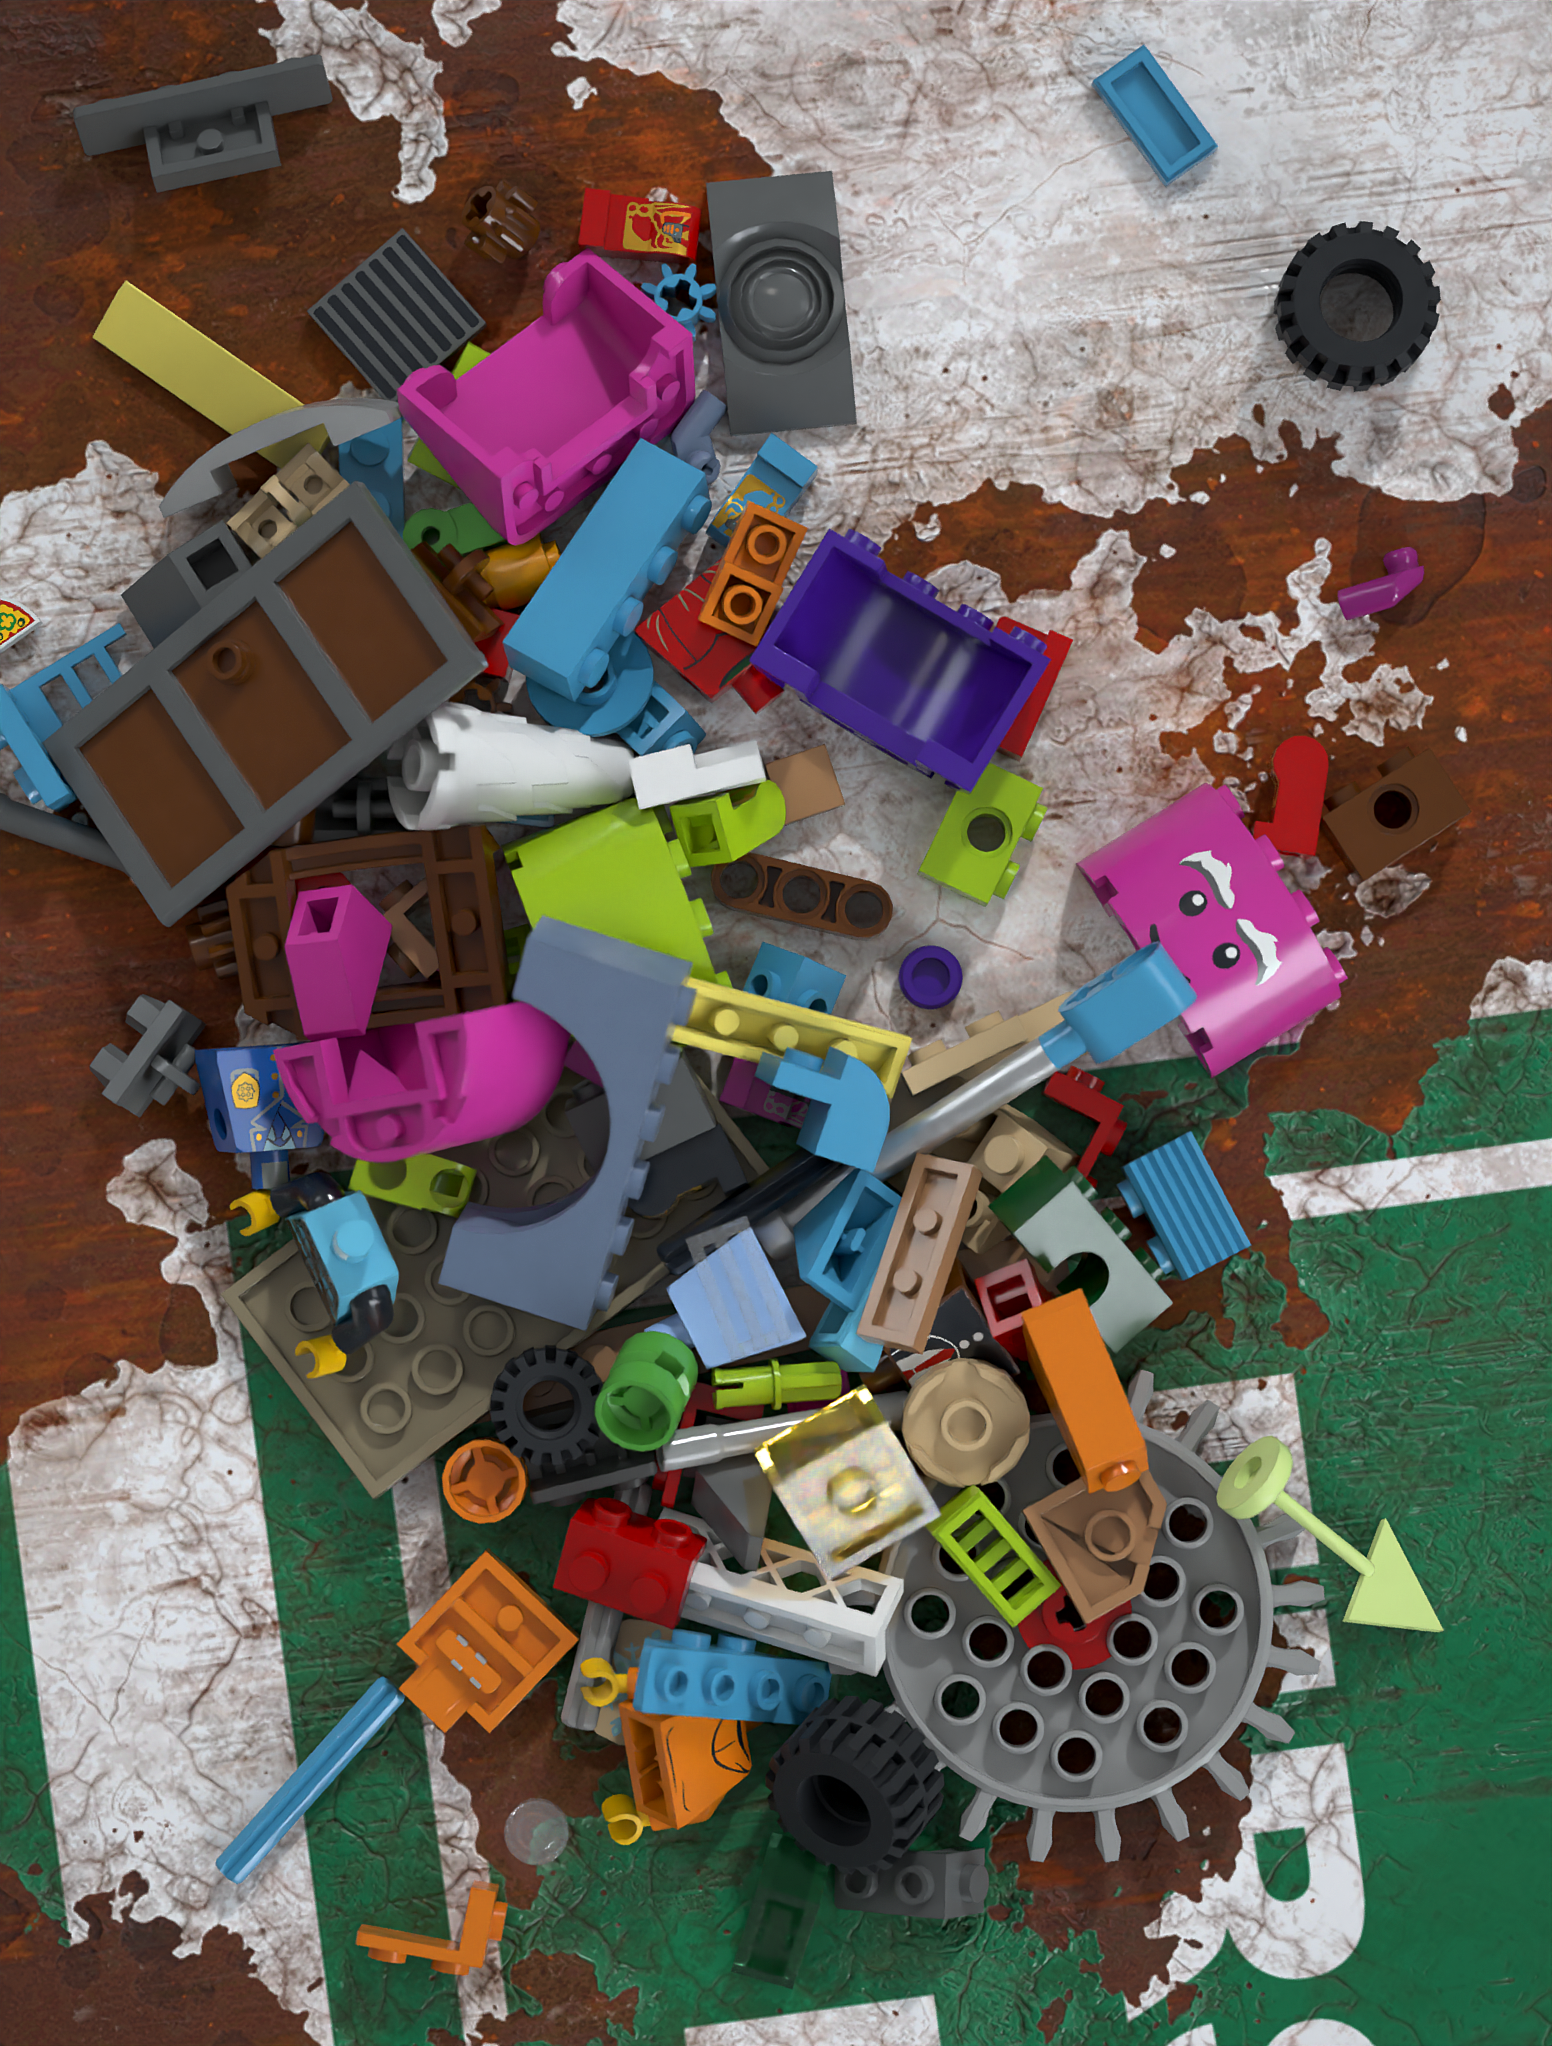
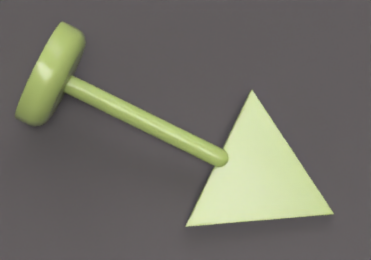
M1274 1436L1262 1437L1250 1444L1236 1457L1219 1484L1216 1496L1218 1506L1236 1519H1247L1256 1516L1274 1503L1356 1569L1360 1576L1343 1622L1430 1632L1444 1631L1386 1518L1380 1520L1366 1558L1283 1491L1290 1478L1293 1460L1290 1449Z

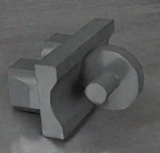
M351 778L319 804L316 808L313 843L409 830L398 821L394 814L389 797L387 778Z
M140 995L127 1012L125 1021L143 1035L132 1052L128 1055L117 1046L109 1043L100 1050L89 1066L90 1071L106 1087L102 1094L116 1105L124 1107L138 1117L142 1116L153 1099L165 1106L178 1086L195 1096L201 1084L188 1074L196 1063V1049L192 1047V1044L207 1025L171 1000H168L165 1004L147 995Z

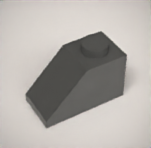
M707 1416L705 1425L714 1424L720 1426L737 1423V1421ZM779 1448L726 1457L716 1463L684 1468L683 1477L695 1479L691 1504L745 1570L757 1572Z

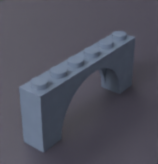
M547 916L541 917L527 938L512 997L538 1008L558 1021L578 1040L592 1059L602 1079L609 1103L611 1124L607 1154L601 1168L587 1182L569 1194L551 1202L530 1207L499 1208L468 1201L452 1228L439 1284L584 1331L587 1330L597 1309L605 1312L609 1310L619 1279V1275L609 1272L614 1254L623 1256L634 1225V1219L624 1216L629 1197L639 1199L650 1166V1162L640 1160L645 1140L654 1143L665 1111V1105L655 1102L660 1083L670 1085L681 1053V1047L671 1045L676 1025L683 1027L687 1025L697 994V989L687 986L693 963Z

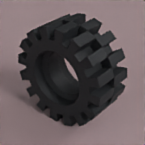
M545 1345L544 1348L534 1349L532 1347L524 1350L523 1354L516 1358H511L505 1364V1368L497 1375L493 1385L490 1413L498 1438L510 1448L512 1454L518 1458L521 1456L528 1459L531 1464L541 1466V1463H552V1466L562 1465L565 1460L579 1458L584 1455V1451L590 1445H594L601 1431L595 1417V1402L603 1386L601 1377L599 1378L595 1368L588 1360L585 1361L578 1356L577 1352L568 1348L564 1350L556 1348V1345ZM548 1380L564 1385L574 1399V1410L571 1418L566 1424L553 1430H543L535 1427L528 1421L523 1411V1400L527 1391L533 1385Z

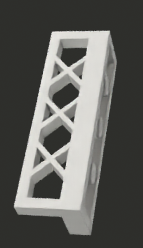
M664 1507L659 1519L680 1521L689 1526L693 1533L707 1538L705 1551L695 1564L681 1617L877 1677L886 1658L885 1630L904 1592L903 1579L768 1538H763L759 1558L762 1568L757 1569V1572L751 1571L743 1575L727 1571L722 1563V1560L733 1557V1555L704 1519ZM802 1571L817 1576L821 1587L799 1593L787 1589L782 1578ZM864 1590L882 1597L873 1615L848 1608L842 1596Z

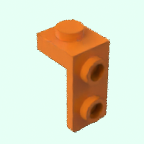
M474 1880L470 1889L461 1942L362 1924L357 1932L355 1944L369 1947L367 1956L372 1959L390 1963H405L407 1955L432 1959L431 1969L465 1976L469 1974L470 1967L482 1969L489 1939L501 1941L508 1903L496 1901L499 1884Z

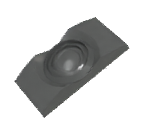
M832 171L706 183L730 436L857 424Z

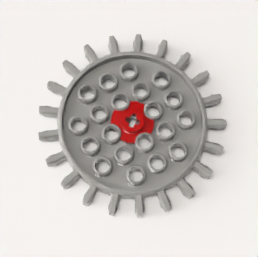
M1141 1369L1137 1371L1128 1385L1126 1398L1146 1444L1149 1472L1167 1502L1162 1525L1159 1529L1150 1565L1159 1562L1169 1564L1176 1573V1588L1166 1598L1153 1599L1148 1597L1143 1591V1593L1087 1624L1083 1622L1081 1626L1075 1628L1067 1619H1057L1055 1612L1064 1608L1063 1597L1067 1595V1592L1041 1545L1032 1541L1027 1536L1025 1531L1026 1518L1021 1511L1066 1486L1061 1484L1053 1473L1055 1457L1061 1451L1068 1448L1051 1412L1030 1415L1029 1443L1017 1465L997 1481L1004 1492L1003 1504L998 1511L1061 1584L1055 1592L1014 1628L1009 1625L964 1572L952 1573L942 1567L939 1561L941 1545L924 1526L925 1521L964 1487L947 1486L927 1475L925 1477L919 1475L908 1466L901 1456L881 1449L873 1458L885 1477L900 1484L910 1494L893 1526L877 1523L862 1513L842 1512L838 1522V1526L851 1537L873 1542L883 1548L878 1572L903 1579L904 1592L885 1630L886 1658L881 1667H883L886 1680L895 1700L886 1706L884 1710L889 1713L896 1710L906 1717L904 1722L908 1721L912 1729H919L926 1738L923 1743L929 1749L934 1750L939 1760L938 1764L934 1767L936 1770L940 1771L948 1766L962 1778L976 1785L974 1795L961 1813L959 1836L968 1841H972L985 1827L993 1802L997 1797H1001L1013 1803L1032 1807V1821L1026 1836L1030 1860L1044 1862L1052 1845V1821L1056 1811H1092L1095 1819L1096 1845L1105 1862L1118 1861L1121 1837L1116 1826L1115 1808L1151 1797L1158 1809L1162 1826L1179 1842L1189 1837L1186 1814L1177 1804L1172 1794L1171 1787L1184 1780L1202 1766L1212 1774L1222 1791L1242 1801L1250 1793L1240 1771L1221 1757L1218 1750L1227 1742L1241 1722L1255 1727L1268 1739L1288 1744L1295 1734L1293 1729L1280 1715L1258 1707L1253 1700L1266 1667L1283 1669L1296 1676L1318 1674L1320 1661L1301 1649H1284L1271 1645L1273 1608L1283 1605L1306 1607L1325 1600L1324 1586L1303 1580L1283 1585L1271 1584L1269 1568L1263 1549L1275 1542L1293 1539L1304 1531L1305 1528L1287 1514H1281L1266 1524L1254 1526L1250 1518L1236 1519L1218 1506L1216 1496L1223 1476L1220 1477L1195 1452L1201 1440L1214 1427L1220 1407L1210 1400L1204 1401L1191 1412L1184 1429L1175 1439L1143 1425L1145 1409L1153 1395V1373ZM1185 1504L1198 1507L1203 1513L1205 1520L1202 1533L1191 1541L1177 1540L1169 1529L1170 1515L1177 1507ZM974 1513L950 1535L952 1537L961 1535L982 1515ZM995 1529L975 1545L976 1556L1000 1536ZM1011 1549L988 1569L984 1575L991 1580L1018 1555ZM859 1590L842 1596V1599L846 1606L868 1605L873 1607L875 1611L882 1596ZM1212 1591L1227 1592L1234 1601V1615L1227 1624L1221 1627L1206 1625L1199 1614V1606L1202 1599ZM924 1595L939 1596L948 1606L949 1614L947 1621L941 1628L934 1631H924L918 1628L911 1619L913 1604ZM1127 1621L1141 1622L1149 1632V1644L1146 1650L1135 1657H1126L1119 1654L1113 1644V1636L1116 1629ZM983 1623H994L1000 1626L1006 1635L1004 1650L1000 1655L992 1659L979 1658L971 1651L969 1646V1638L972 1631ZM1186 1649H1195L1202 1652L1207 1661L1205 1676L1193 1685H1184L1177 1682L1171 1671L1174 1657ZM1042 1651H1051L1058 1654L1064 1663V1672L1061 1679L1050 1687L1035 1685L1030 1681L1027 1674V1666L1030 1659ZM828 1662L831 1674L853 1675L858 1672ZM1100 1679H1109L1116 1682L1122 1693L1119 1707L1107 1715L1093 1713L1088 1709L1085 1701V1695L1089 1686ZM956 1681L968 1682L978 1691L979 1700L977 1707L971 1714L964 1717H955L948 1714L941 1704V1696L944 1689ZM1159 1707L1174 1710L1180 1722L1176 1736L1165 1743H1156L1149 1740L1143 1728L1144 1720L1148 1713ZM1015 1709L1028 1711L1036 1720L1034 1736L1030 1741L1022 1745H1013L1006 1742L999 1732V1725L1003 1716ZM1074 1737L1086 1739L1092 1744L1094 1749L1092 1764L1080 1773L1065 1771L1059 1765L1057 1759L1060 1746L1066 1740Z

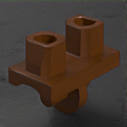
M426 541L410 549L474 643L492 637L502 627L504 623L483 602L492 594L494 588L480 574L490 561V557L482 549L479 548L465 558L451 543L443 547L438 554Z

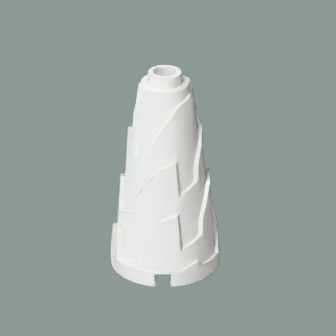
M444 702L388 748V760H402V777L387 776V784L394 814L406 829L442 830L449 829L451 826H458L459 823L517 821L516 816L573 814V809L592 808V806L622 802V800L628 799L632 793H635L627 760L639 756L633 754L632 749L627 743L598 737L590 738L589 735H584L575 729L527 724L525 717L481 712L468 705Z

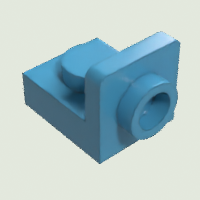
M655 680L650 698L642 712L630 724L616 731L640 757L690 744L694 754L698 744L706 736V732L692 716Z

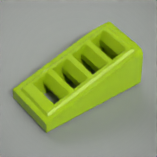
M974 1484L971 1486L966 1485L924 1523L925 1528L1012 1628L1061 1586L1000 1512ZM979 1510L982 1516L954 1540L950 1534ZM995 1529L1000 1536L972 1560L966 1553ZM1012 1549L1018 1556L989 1580L984 1573ZM1029 1568L1035 1577L1007 1601L1001 1592Z

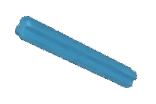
M380 1677L374 1682L216 1859V1867L227 1879L236 1884L242 1883L404 1702L405 1695L392 1681L385 1677Z

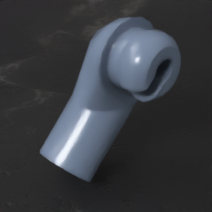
M703 389L672 431L670 441L674 456L703 471L706 474L707 485H709L718 478L721 467L719 459H716L710 433L724 416L728 407L714 395Z

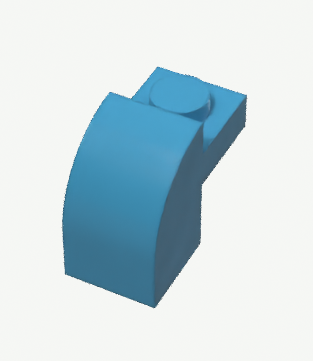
M829 1046L825 1061L820 1057L790 1047L786 1048L783 1058L762 1052L754 1076L772 1086L812 1098L796 1144L813 1154L873 1173L888 1131L890 1110L884 1086L871 1068L860 1060Z

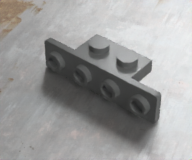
M316 54L302 58H289L279 63L243 71H230L216 77L184 84L166 85L157 90L116 99H103L93 104L74 108L73 117L84 152L88 156L146 144L152 179L156 191L159 193L281 166L272 116L332 102L333 98L322 56Z

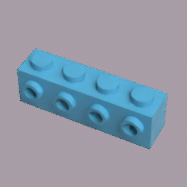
M640 438L502 643L509 666L573 703L585 686L589 688L594 687L607 668L609 662V654L607 653L619 635L628 636L637 625L644 608L642 601L653 584L662 585L670 576L678 558L676 550L687 533L696 534L706 522L712 507L706 474Z

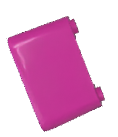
M586 248L569 262L560 263L548 274L543 285L542 303L544 315L457 380L445 367L434 365L414 371L407 377L403 385L397 389L399 410L403 418L491 528L512 545L524 544L615 476L640 438L655 445L669 435L695 401L692 333L589 248Z

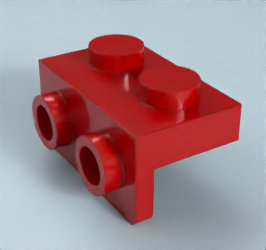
M587 1498L570 1520L553 1588L673 1630L681 1619L695 1564L705 1551L707 1538L693 1533L689 1526L673 1519L655 1520L632 1512L626 1503L617 1499Z

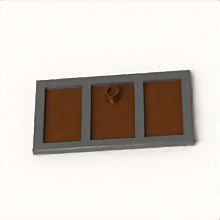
M354 481L43 741L42 744L148 902L157 919L166 927H171L488 667V663L485 660L484 654L474 644L366 485Z

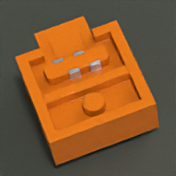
M487 1548L397 1643L419 1665L399 1687V1690L444 1733L466 1711L484 1729L491 1733L579 1640L580 1635L494 1552Z

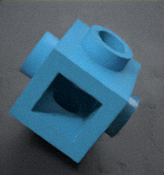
M762 942L743 991L831 1015L846 975L802 955Z

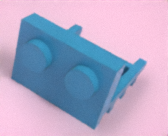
M120 623L14 688L9 689L0 684V750L9 745L22 767L15 770L13 774L33 805L43 799L47 807L59 813L78 799L42 744L43 741L64 724L41 687L62 675L81 708L83 709L93 699L74 667L94 655L112 684L119 679L122 673L106 647L127 635Z

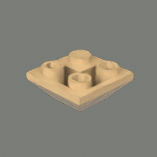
M956 1075L941 1099L969 1081ZM1008 1104L998 1108L927 1154L974 1165L983 1173L961 1239L964 1244L978 1254H984L1011 1234L990 1210L989 1204L1045 1155L1064 1173L1070 1167L1075 1166L1081 1157L1035 1120ZM913 1163L886 1180L902 1194L904 1193Z

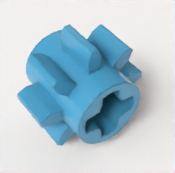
M666 263L662 264L663 280L658 286L651 283H643L641 286L642 293L648 298L654 299L655 303L669 314L668 302L664 299L665 295L675 298L679 294L680 289L688 291L690 305L694 309L682 308L678 316H670L692 333L693 342H695L696 330L694 326L700 319L707 323H715L716 313L712 309L703 306V300L709 299L716 294L715 284H706L699 287L695 281L697 269L693 263L687 268L685 275L673 274L671 268Z

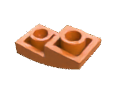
M747 500L710 585L698 620L757 647L784 590L781 586L808 528Z

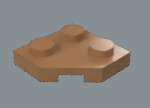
M1149 1470L1141 1472L1139 1479L1128 1487L1108 1492L1103 1488L1089 1494L1080 1477L1021 1510L1084 1624L1093 1621L1143 1593L1154 1546L1167 1507V1502Z

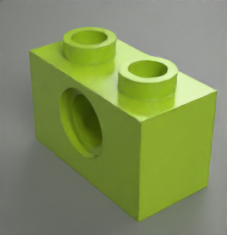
M989 762L970 794L956 792L917 875L984 907L988 905L992 895L1004 899L1020 867L1019 864L1009 860L1020 837L1032 842L1048 807L1037 803L1043 788ZM980 817H989L996 820L1001 825L1004 833L1002 845L990 852H983L973 847L967 835L968 826L972 821Z

